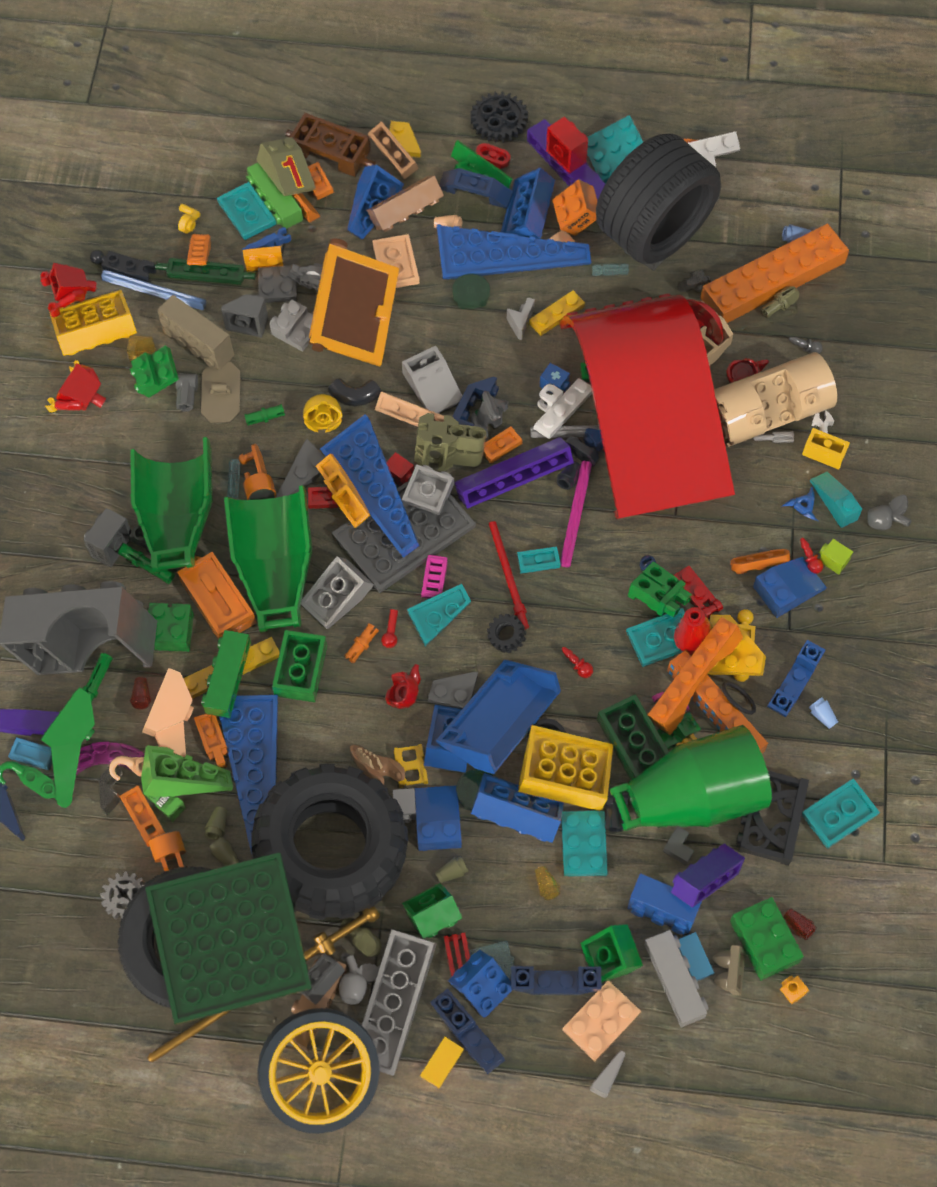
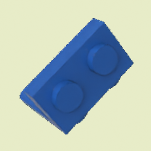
M480 949L460 969L456 970L454 975L448 980L454 988L466 996L482 1017L488 1016L512 991L511 981L494 958Z

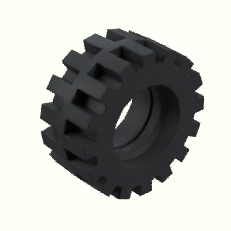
M500 614L498 619L495 617L493 618L494 622L489 623L490 628H487L489 634L487 637L498 651L512 653L511 650L517 651L518 646H523L522 641L525 642L526 640L524 637L526 635L525 627L514 615L505 614L503 616ZM507 626H512L514 628L513 636L509 640L502 641L499 638L500 631Z

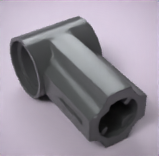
M178 374L179 380L176 381V407L184 412H189L194 408L195 391L198 390V375Z

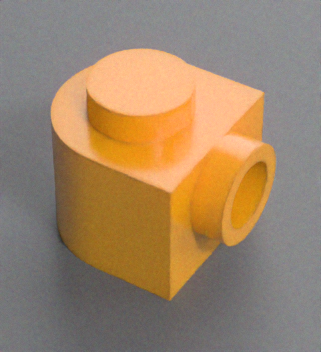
M791 975L781 983L783 987L780 990L791 1004H794L809 992V989L798 975L795 978Z

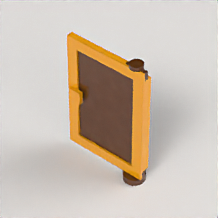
M330 239L324 258L309 333V344H312V350L322 352L324 348L380 367L382 365L399 268L347 250L348 244L342 239Z

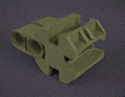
M427 413L419 417L414 463L419 466H429V462L438 463V471H446L453 467V465L477 467L482 462L486 431L477 426L460 425L457 420L449 415H444V422L434 421V414Z

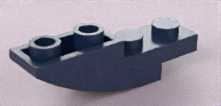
M448 988L430 1002L460 1044L487 1075L505 1061L503 1055L477 1026L475 1020Z

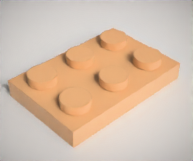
M409 234L372 240L376 260L399 268L396 288L420 284Z
M609 980L562 1028L595 1062L641 1013Z

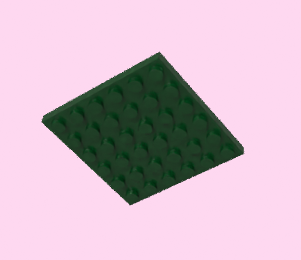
M280 852L145 887L174 1025L312 989Z

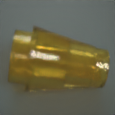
M541 866L537 868L535 875L540 896L544 897L545 900H552L559 896L560 885L547 867Z

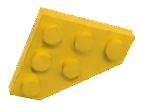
M731 615L710 616V623L713 627L721 617L738 625ZM738 625L743 639L734 651L719 661L707 675L763 676L766 656Z

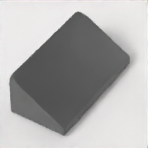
M324 953L308 971L312 989L300 993L312 1003L317 1004L344 973V968L336 960Z

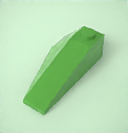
M147 745L145 748L141 774L143 795L171 797L229 791L233 789L229 770L207 762L201 764L193 761V757L177 755L174 753V750L167 747Z

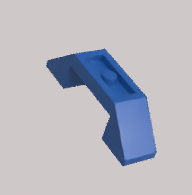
M809 640L805 642L795 663L769 702L768 708L784 717L789 714L815 671L825 649Z

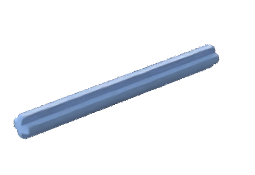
M103 270L101 274L102 280L166 300L174 295L190 307L204 310L206 307V300L108 270Z

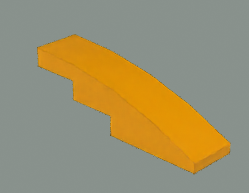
M329 454L316 465V468L325 479L324 483L333 494L332 498L354 528L371 516L352 481L333 454Z

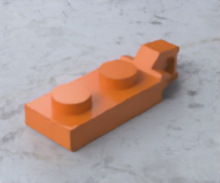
M206 713L194 717L210 761L215 759L218 767H227L224 755H227L228 751L217 717Z

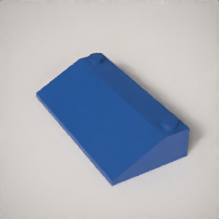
M504 660L437 738V744L474 768L495 774L529 732L531 725L537 722L561 692L556 672Z

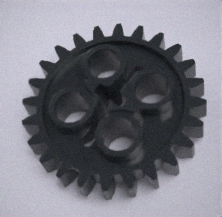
M495 91L494 96L487 93V98L481 96V101L476 100V105L472 106V129H476V134L481 133L482 139L487 136L488 141H491L492 138L495 139V143L498 142V139H501L502 143L505 142L506 138L511 141L512 136L518 138V133L523 134V129L527 128L528 110H526V105H522L523 100L517 101V96L511 98V93L507 96L504 95V91L500 95Z

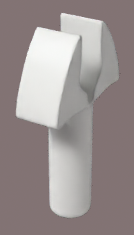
M825 411V420L823 422L819 418V413L815 414L812 426H818L820 431L828 434L827 427L833 426V417L828 411Z

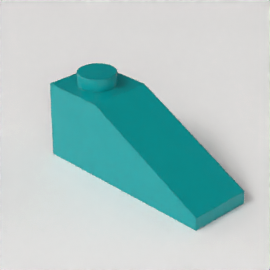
M825 472L810 479L811 484L840 528L859 519L862 511L861 506L853 494L830 473Z

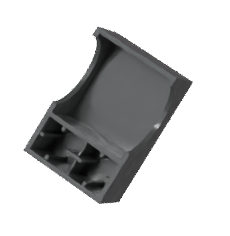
M102 582L100 589L86 590L79 585H64L61 588V592L48 593L39 588H27L23 591V595L5 597L0 629V645L37 675L83 672L86 661L91 653L103 643L118 639L143 662L144 668L152 667L157 620L143 607V603L135 600L126 591L125 585L119 582Z

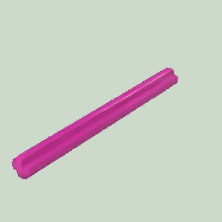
M582 461L560 560V566L566 568L571 566L592 467L589 461Z

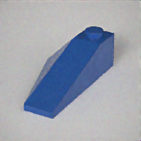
M378 165L364 167L357 184L347 230L358 238L364 239L374 227L367 210L400 192L404 183Z

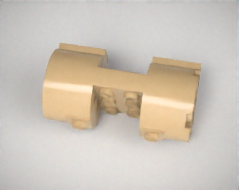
M816 352L714 389L726 448L762 435L766 431L787 423L798 421L833 408L837 403V389L832 372L824 358Z

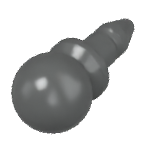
M789 337L788 339L794 345L802 347L804 352L808 351L809 354L813 352L820 354L822 352V344L819 341H811V339L805 341L798 337Z

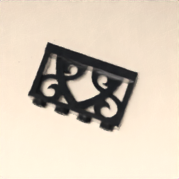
M768 771L769 779L775 784L777 792L773 793L771 788V803L777 801L779 811L787 818H790V821L780 822L770 831L761 818V810L744 815L740 823L744 825L743 832L738 833L736 845H739L738 852L755 855L789 866L793 858L809 780ZM781 784L792 786L797 789L781 791ZM783 799H785V800H784V805H785V803H787V802L791 804V808H790V809H785V808L783 807V805H782V800H783ZM753 818L756 826L750 827L751 819ZM779 828L785 830L784 836H781L779 832L777 836H775L774 833ZM755 833L758 837L755 841L761 840L764 836L766 841L760 846H753L749 841V835ZM769 843H771L778 849L782 850L783 853L775 852L765 848L769 845Z

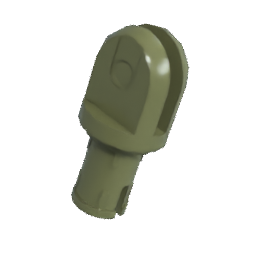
M788 286L775 294L774 300L761 308L763 315L769 318L780 309L785 311L798 300L800 295L798 289L794 286Z
M352 918L344 919L340 928L353 921ZM358 927L349 933L353 938L352 944L363 955L375 957L380 953L382 943L368 928Z

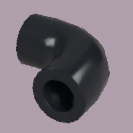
M338 378L328 388V393L337 401L354 407L363 406L376 400L382 392L378 384L372 379L360 387H351L341 378Z

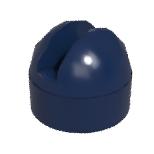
M651 555L643 556L639 564L640 569L644 571L653 561L656 563L655 558Z

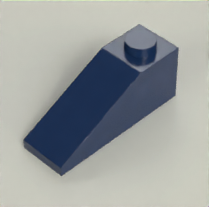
M0 782V822L23 841L25 835L11 796L6 791L8 787Z

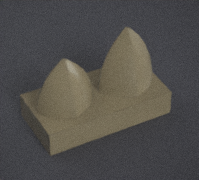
M731 945L730 950L721 951L712 957L716 964L729 969V971L723 972L714 978L715 984L719 988L729 991L732 995L739 996L742 995L746 952L741 946Z

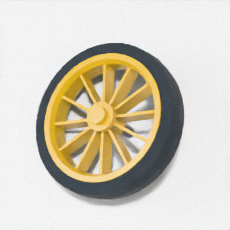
M326 1008L304 1010L283 1020L265 1041L258 1062V1084L267 1107L281 1122L295 1130L306 1133H328L352 1123L370 1104L379 1082V1058L369 1033L352 1017L337 1010ZM329 1028L321 1057L318 1058L312 1029ZM309 1030L314 1057L311 1059L292 1040L295 1036ZM334 1030L346 1035L348 1039L325 1060ZM291 1042L309 1064L279 1056L285 1046ZM352 1042L355 1044L360 1057L330 1064ZM277 1062L307 1070L276 1078ZM361 1063L359 1079L332 1072L334 1069ZM307 1077L285 1099L283 1098L277 1084ZM331 1077L357 1084L354 1092L348 1099L330 1081ZM312 1081L303 1111L289 1104ZM327 1082L345 1101L332 1110L328 1109L323 1085ZM320 1085L325 1112H308L316 1086Z

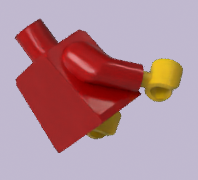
M75 360L73 362L75 367L69 366L71 373L60 388L56 397L57 401L52 397L48 398V402L51 405H45L49 412L57 410L80 411L86 410L90 403L101 408L107 398L97 393L101 383L95 370L91 367L80 365L79 361Z

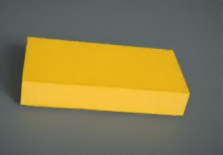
M444 1037L420 1077L440 1089L464 1049Z

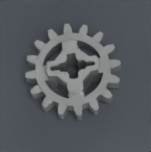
M127 871L124 872L123 877L116 873L115 880L108 878L110 884L109 886L103 885L106 892L100 894L102 899H106L101 902L102 906L107 907L105 911L108 914L113 912L112 916L114 919H117L119 915L123 918L122 915L125 909L122 908L126 907L129 903L127 898L122 897L120 891L128 895L131 901L133 895L138 892L137 890L144 886L142 878L137 880L135 873L129 877ZM114 890V897L111 899V895Z

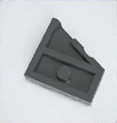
M478 672L433 680L428 702L463 709L473 696Z

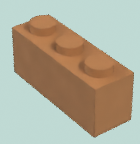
M382 121L368 132L371 140L404 180L419 169L413 158Z

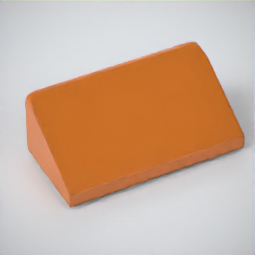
M302 193L292 195L301 208L302 215L309 223L320 217V214Z

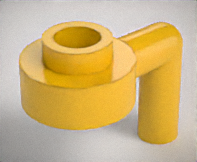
M181 204L179 210L186 214L181 217L178 229L188 234L194 230L196 226L195 220L200 217V212Z

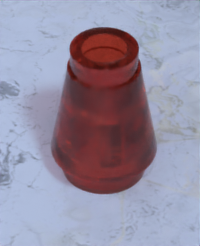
M144 677L136 678L130 702L135 709H146L151 703L147 679Z
M792 908L783 917L797 936L804 940H808L817 929L814 921Z

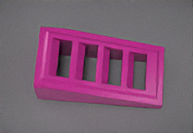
M428 555L421 594L422 598L430 599L443 593L448 558ZM430 572L441 573V575L430 574ZM429 580H434V581H440V583H433V582H428V581H429ZM427 587L436 588L438 591L427 590Z

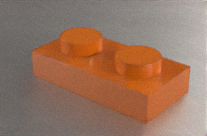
M319 162L308 166L316 187L312 191L317 200L334 193Z
M510 426L485 442L483 455L490 463H493L520 446L523 440Z

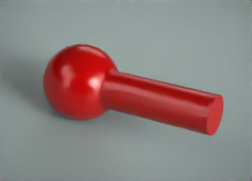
M390 609L387 633L381 638L382 645L386 648L395 647L398 641L395 635L398 610Z

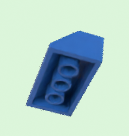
M538 168L514 180L513 193L506 210L501 229L502 233L517 234L523 237L532 236L541 239L555 179L542 168Z
M484 773L471 814L479 819L495 822L501 827L515 829L521 834L532 835L540 841L553 843L561 823L564 802L518 792L519 785Z

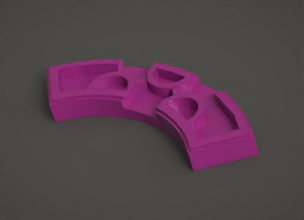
M109 741L92 743V745L80 749L76 775L91 766L110 764L113 759L119 756L136 758L144 757L145 753L124 743H111ZM118 764L119 766L125 767L129 769L131 772H133L127 765Z

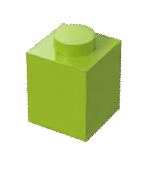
M832 539L829 545L825 543L819 551L821 554L820 560L823 562V565L839 575L850 561L853 551Z

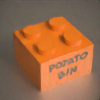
M580 179L552 200L560 230L576 236L596 221L598 201L594 187Z

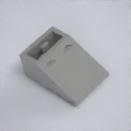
M436 346L402 361L403 375L424 408L440 413L459 404L462 394L444 357Z

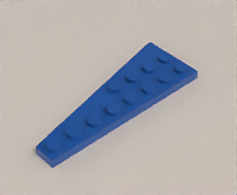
M437 225L443 280L591 264L589 244L569 241L560 242L554 241V239L545 240L532 236L523 237L510 233L478 231V229H463L458 226Z
M365 414L320 448L325 457L329 454L335 456L364 501L372 518L404 558L420 545L371 421Z

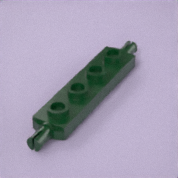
M170 258L167 263L156 262L155 270H165L168 278L241 285L244 279L255 280L256 272L245 271L244 265L207 262L206 265H187V259Z

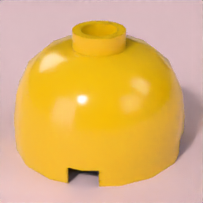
M315 395L304 406V423L308 429L314 432H319L318 430L326 429L325 433L333 431L342 422L341 406L330 395Z

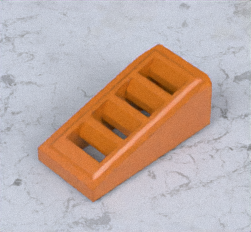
M192 235L187 265H206L211 250L210 235Z

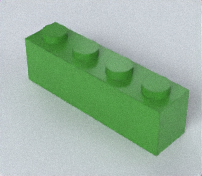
M259 163L247 168V181L251 186H254L256 193L263 199L268 210L272 212L277 225L280 224L282 228L285 227L287 229L303 221L302 210L292 195L283 196Z

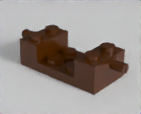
M304 113L294 131L287 129L285 133L286 137H292L299 145L305 159H307L310 152L337 161L339 171L353 177L357 175L361 167L376 165V161L367 159L371 151L370 136L316 116ZM329 138L334 139L332 142H326V141H325L326 139H329Z

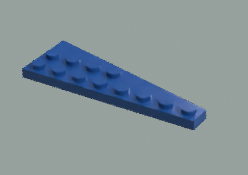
M278 695L236 696L231 718L220 717L251 855V833L255 814L259 805L266 799L268 791L276 784Z

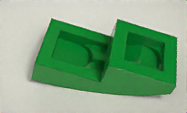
M688 712L684 714L683 719L671 735L661 729H658L657 732L669 750L676 746L677 743H681L685 738H689L691 734L699 732L701 728L691 713Z

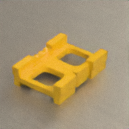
M422 744L394 748L395 761L401 764L405 772L418 770L420 777L416 781L408 782L406 778L403 781H398L399 788L420 783L428 784L427 771L424 769ZM415 750L417 758L414 761L405 762L402 758V752Z

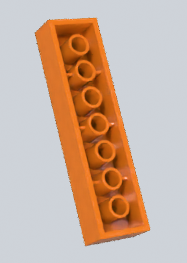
M827 223L704 285L700 299L728 323L774 300V295L788 286L797 288L844 264L849 249Z

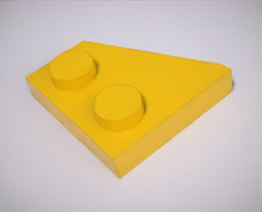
M391 121L389 131L411 157H421V150L408 122Z

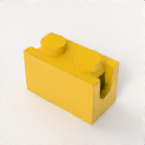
M813 428L802 455L839 470L850 442Z

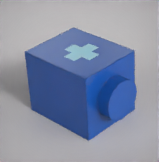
M550 363L540 376L539 387L544 388L547 384H551L566 392L571 384L569 381L570 373Z

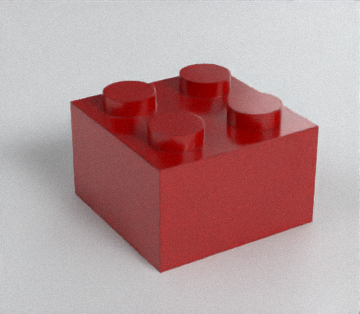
M564 116L547 127L546 152L569 174L586 163L588 138L576 128L572 121H569Z

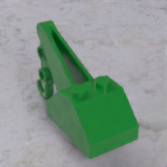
M78 687L40 739L51 747L54 781L34 767L20 765L14 761H6L0 765V782L2 784L6 783L2 776L4 770L12 769L17 773L24 785L43 798H55L57 804L63 808L70 806L81 743L84 739L88 741L95 732L93 729L95 722L90 694Z

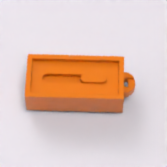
M213 552L204 557L195 556V566L193 568L185 567L177 572L181 584L218 640L219 637H223L224 630L241 633L256 624L253 611Z

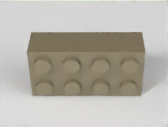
M172 295L157 309L164 334L168 337L172 336L180 346L190 349L194 356L201 357L209 367L212 368L214 366L220 370L235 356L230 335L176 296Z

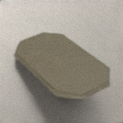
M227 362L220 370L214 366L212 368L208 366L202 371L201 414L210 423H230L240 413L241 371L232 362Z

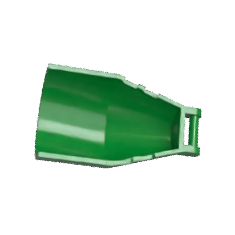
M203 437V454L185 462H156L144 458L135 449H131V505L135 510L138 523L142 528L143 536L151 554L153 573H161V570L180 567L193 568L195 566L194 555L213 503L212 450L209 439Z
M299 486V492L270 499L236 500L224 497L230 557L237 568L239 577L247 590V595L257 614L259 631L266 632L268 629L287 626L301 627L300 606L313 550L305 486ZM288 614L292 616V618L267 621L269 616Z
M744 725L680 744L628 783L610 789L611 796H614L620 811L624 831L637 827H710L768 808L772 800L771 784L763 755L755 738ZM622 793H628L637 819H631Z

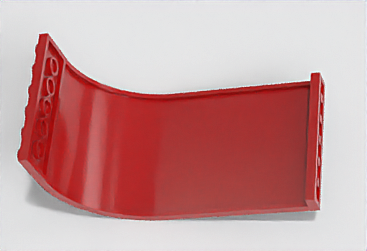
M670 293L659 295V298L656 299L647 297L640 299L641 301L636 303L633 300L626 301L616 307L615 304L606 305L600 310L590 308L578 314V311L570 312L559 322L561 330L567 328L574 329L585 358L616 511H614L616 519L735 495L704 340L689 302L680 294L671 296Z

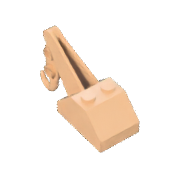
M168 668L142 732L155 737L159 747L170 748L174 750L175 754L185 757L184 721L188 722L194 707L190 706L192 698L180 672ZM116 757L109 766L111 776L116 780H120V777L115 772V768L118 764H124L137 776L141 777L144 757Z

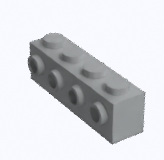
M671 930L646 939V950L680 1027L705 1018L707 1015L706 1010H709L705 998H700L697 991L699 985L695 976L691 977L688 971L690 965L686 956H682L679 951L681 945L676 935L673 936Z

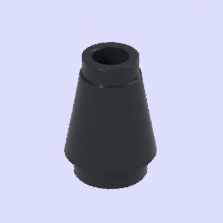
M574 461V463L566 466L558 474L557 484L559 487L569 490L575 486L581 467L578 462Z

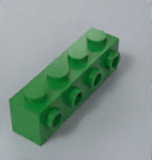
M224 630L223 637H219V652L213 658L212 675L209 674L207 679L208 691L207 694H203L201 701L206 714L231 718L251 645L249 634Z

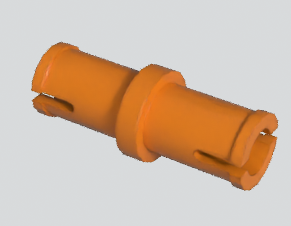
M368 623L367 627L359 637L354 639V644L344 655L346 659L349 658L348 661L351 663H355L361 653L369 648L368 644L379 632L377 628L373 629L374 625Z

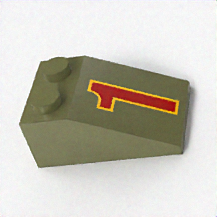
M292 137L261 143L257 161L283 196L315 190L316 187L303 152Z

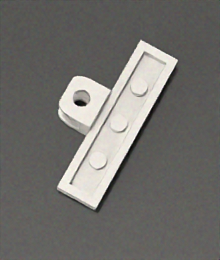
M736 132L688 143L715 167L714 157L740 151Z
M578 378L563 394V391L556 386L547 384L540 391L539 396L541 399L537 404L546 413L534 424V430L550 439L591 396V385ZM551 391L553 395L547 394L546 392Z

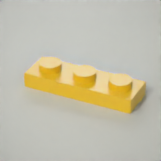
M573 290L530 318L529 324L542 336L560 324L559 322L567 313L584 308L585 302Z

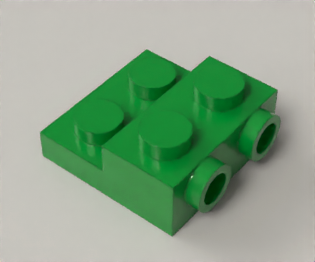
M166 345L151 355L145 352L131 361L132 367L130 372L137 382L134 384V387L138 393L148 398L179 380L171 349Z

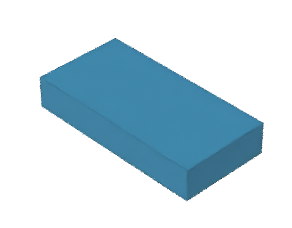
M16 737L8 755L10 759L42 769H50L52 764L51 747Z
M695 932L680 938L681 947L679 951L682 956H686L690 968H688L691 977L695 976L696 980L699 981L714 975V971L697 933Z

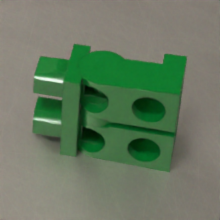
M653 561L631 583L628 597L633 600L636 598L641 600L651 610L657 611L656 614L661 617L665 613L675 617L681 608L676 601L686 606L692 594L684 589L686 584L684 581H679L678 578Z

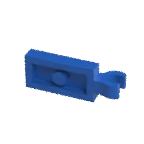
M283 227L278 230L277 235L273 233L264 236L262 239L248 244L242 250L280 246L290 242L291 235L282 236L287 233L286 228Z

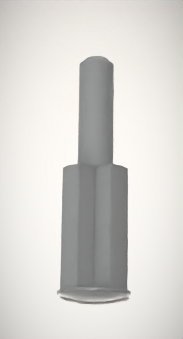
M772 432L769 435L756 436L753 440L793 443L794 432Z

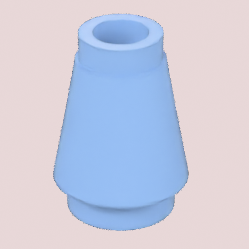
M822 697L809 706L810 713L828 729L838 723L828 701H825Z

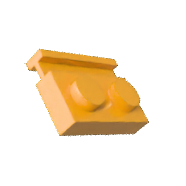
M280 246L243 250L246 271L248 272L258 271L260 267L283 266Z

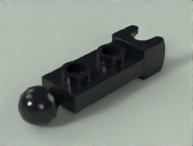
M94 250L90 254L91 262L97 265L101 264L103 270L112 271L151 283L149 273H157L155 264L148 260H138L112 251H108L106 256L100 250Z

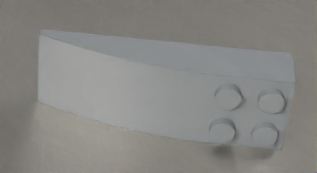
M395 930L391 931L362 1026L369 1033L375 1044L380 1072L394 1076L437 945L436 943ZM356 1046L352 1055V1059L360 1057Z

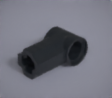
M609 788L608 799L605 802V807L607 808L605 830L616 833L624 832L620 811L614 796H611ZM626 792V793H622V795H623V797H624V800H625V803H626V806H627V805H628V793Z

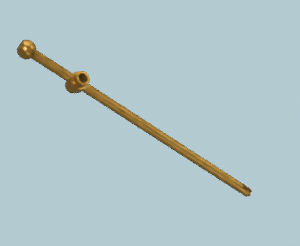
M376 907L364 909L362 915L331 935L327 936L325 931H322L314 936L315 946L304 952L306 961L318 953H325L330 956L336 951L333 946L335 942L365 922L376 921L380 916ZM230 1011L203 1018L150 1053L148 1060L150 1062L156 1061Z

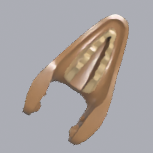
M358 745L350 746V754L358 768L363 770L364 774L369 778H377L383 784L385 782L383 776H389L396 781L404 780L405 770L397 761L373 754L371 751Z

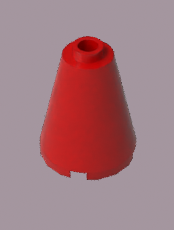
M697 607L689 608L674 631L676 647L681 651L686 650L690 656L694 654L713 628L703 610Z

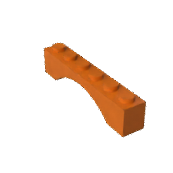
M722 617L718 620L648 713L654 726L669 735L673 733L683 719L690 699L703 678L719 661L730 655L743 639L738 625Z

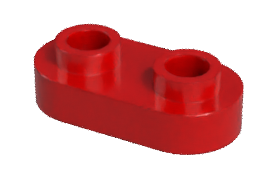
M487 143L477 146L476 153L495 167L502 169L509 166L510 153Z

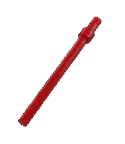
M492 521L489 523V528L512 597L513 611L525 629H528L529 624L525 615L527 611L525 605L521 602L497 523Z

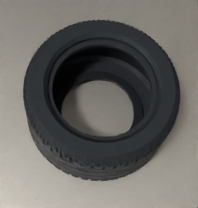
M673 133L653 136L636 147L618 165L607 180L596 206L597 224L605 234L635 261L641 264L660 262L685 245L708 218L720 194V173L712 163L680 136Z
M185 866L179 867V869H170V871L162 872L161 875H156L152 880L147 881L144 886H141L137 890L138 892L133 895L120 921L118 951L119 955H121L122 967L125 973H127L128 979L146 998L170 1009L171 1006L162 964L154 950L155 930L145 887L213 870L210 868H197L196 866H189L187 868Z

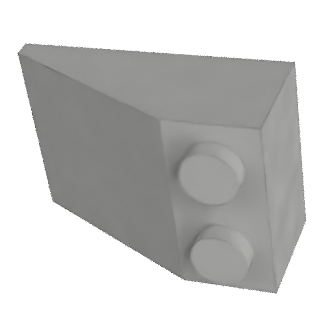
M336 556L302 599L301 605L326 629H329L362 601L374 584L349 560Z

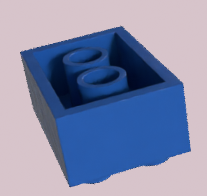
M640 873L627 909L631 910L630 912L635 916H646L654 924L660 926L665 924L672 927V931L683 935L684 933L689 934L701 902L692 908L671 893L672 886Z

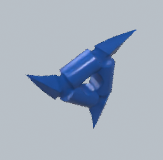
M812 487L808 495L799 496L795 499L792 498L782 505L794 506L805 517L818 521L812 513L815 500ZM801 503H806L807 506L804 507L801 505Z

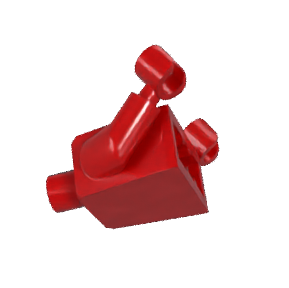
M53 263L50 273L43 271L40 275L42 286L51 285L55 301H59L58 303L50 302L48 304V310L52 317L60 315L61 307L65 308L76 301H83L87 291H96V281L87 280L84 270L80 268Z

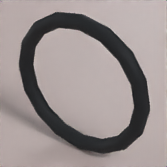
M725 681L722 683L723 694L735 708L750 715L756 712L754 701L744 689L733 682ZM726 686H731L742 693L749 701L752 710H747L736 703L727 692Z

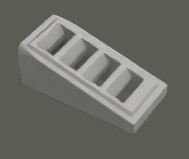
M620 1051L592 1083L590 1087L591 1092L603 1098L608 1096L625 1058V1052Z

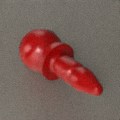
M801 538V547L804 549L807 557L805 562H807L808 569L815 574L820 573L823 570V562L818 559V554L813 555L809 543L804 538Z
M562 647L564 655L575 664L573 669H577L578 675L582 678H589L593 674V666L588 662H584V658L579 660L570 649Z

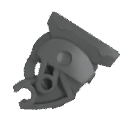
M314 263V265L299 267L293 264L289 268L287 275L300 285L310 290L314 288L318 292L323 265Z

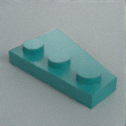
M460 584L407 609L425 647L471 603V600L463 585Z

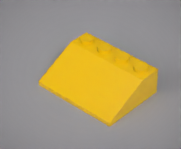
M122 289L75 303L65 308L62 307L58 317H52L50 313L63 356L74 355L78 351L85 349L90 350L104 343L110 344L114 340L129 338L137 333Z
M531 725L518 792L601 811L608 799L613 744Z

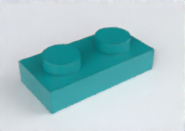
M557 547L517 552L520 574L560 568L561 564Z

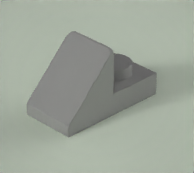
M527 298L525 304L521 305L519 312L507 309V321L519 340L523 339L529 319L534 312L535 300Z

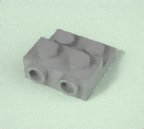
M291 299L289 303L285 302L282 305L280 315L278 317L274 316L271 319V334L303 352L309 345V333L313 314L308 312L307 307Z
M416 464L402 502L440 515L444 503L448 500L453 488L454 477L444 471H441V473L434 471L433 468L427 465L419 466Z

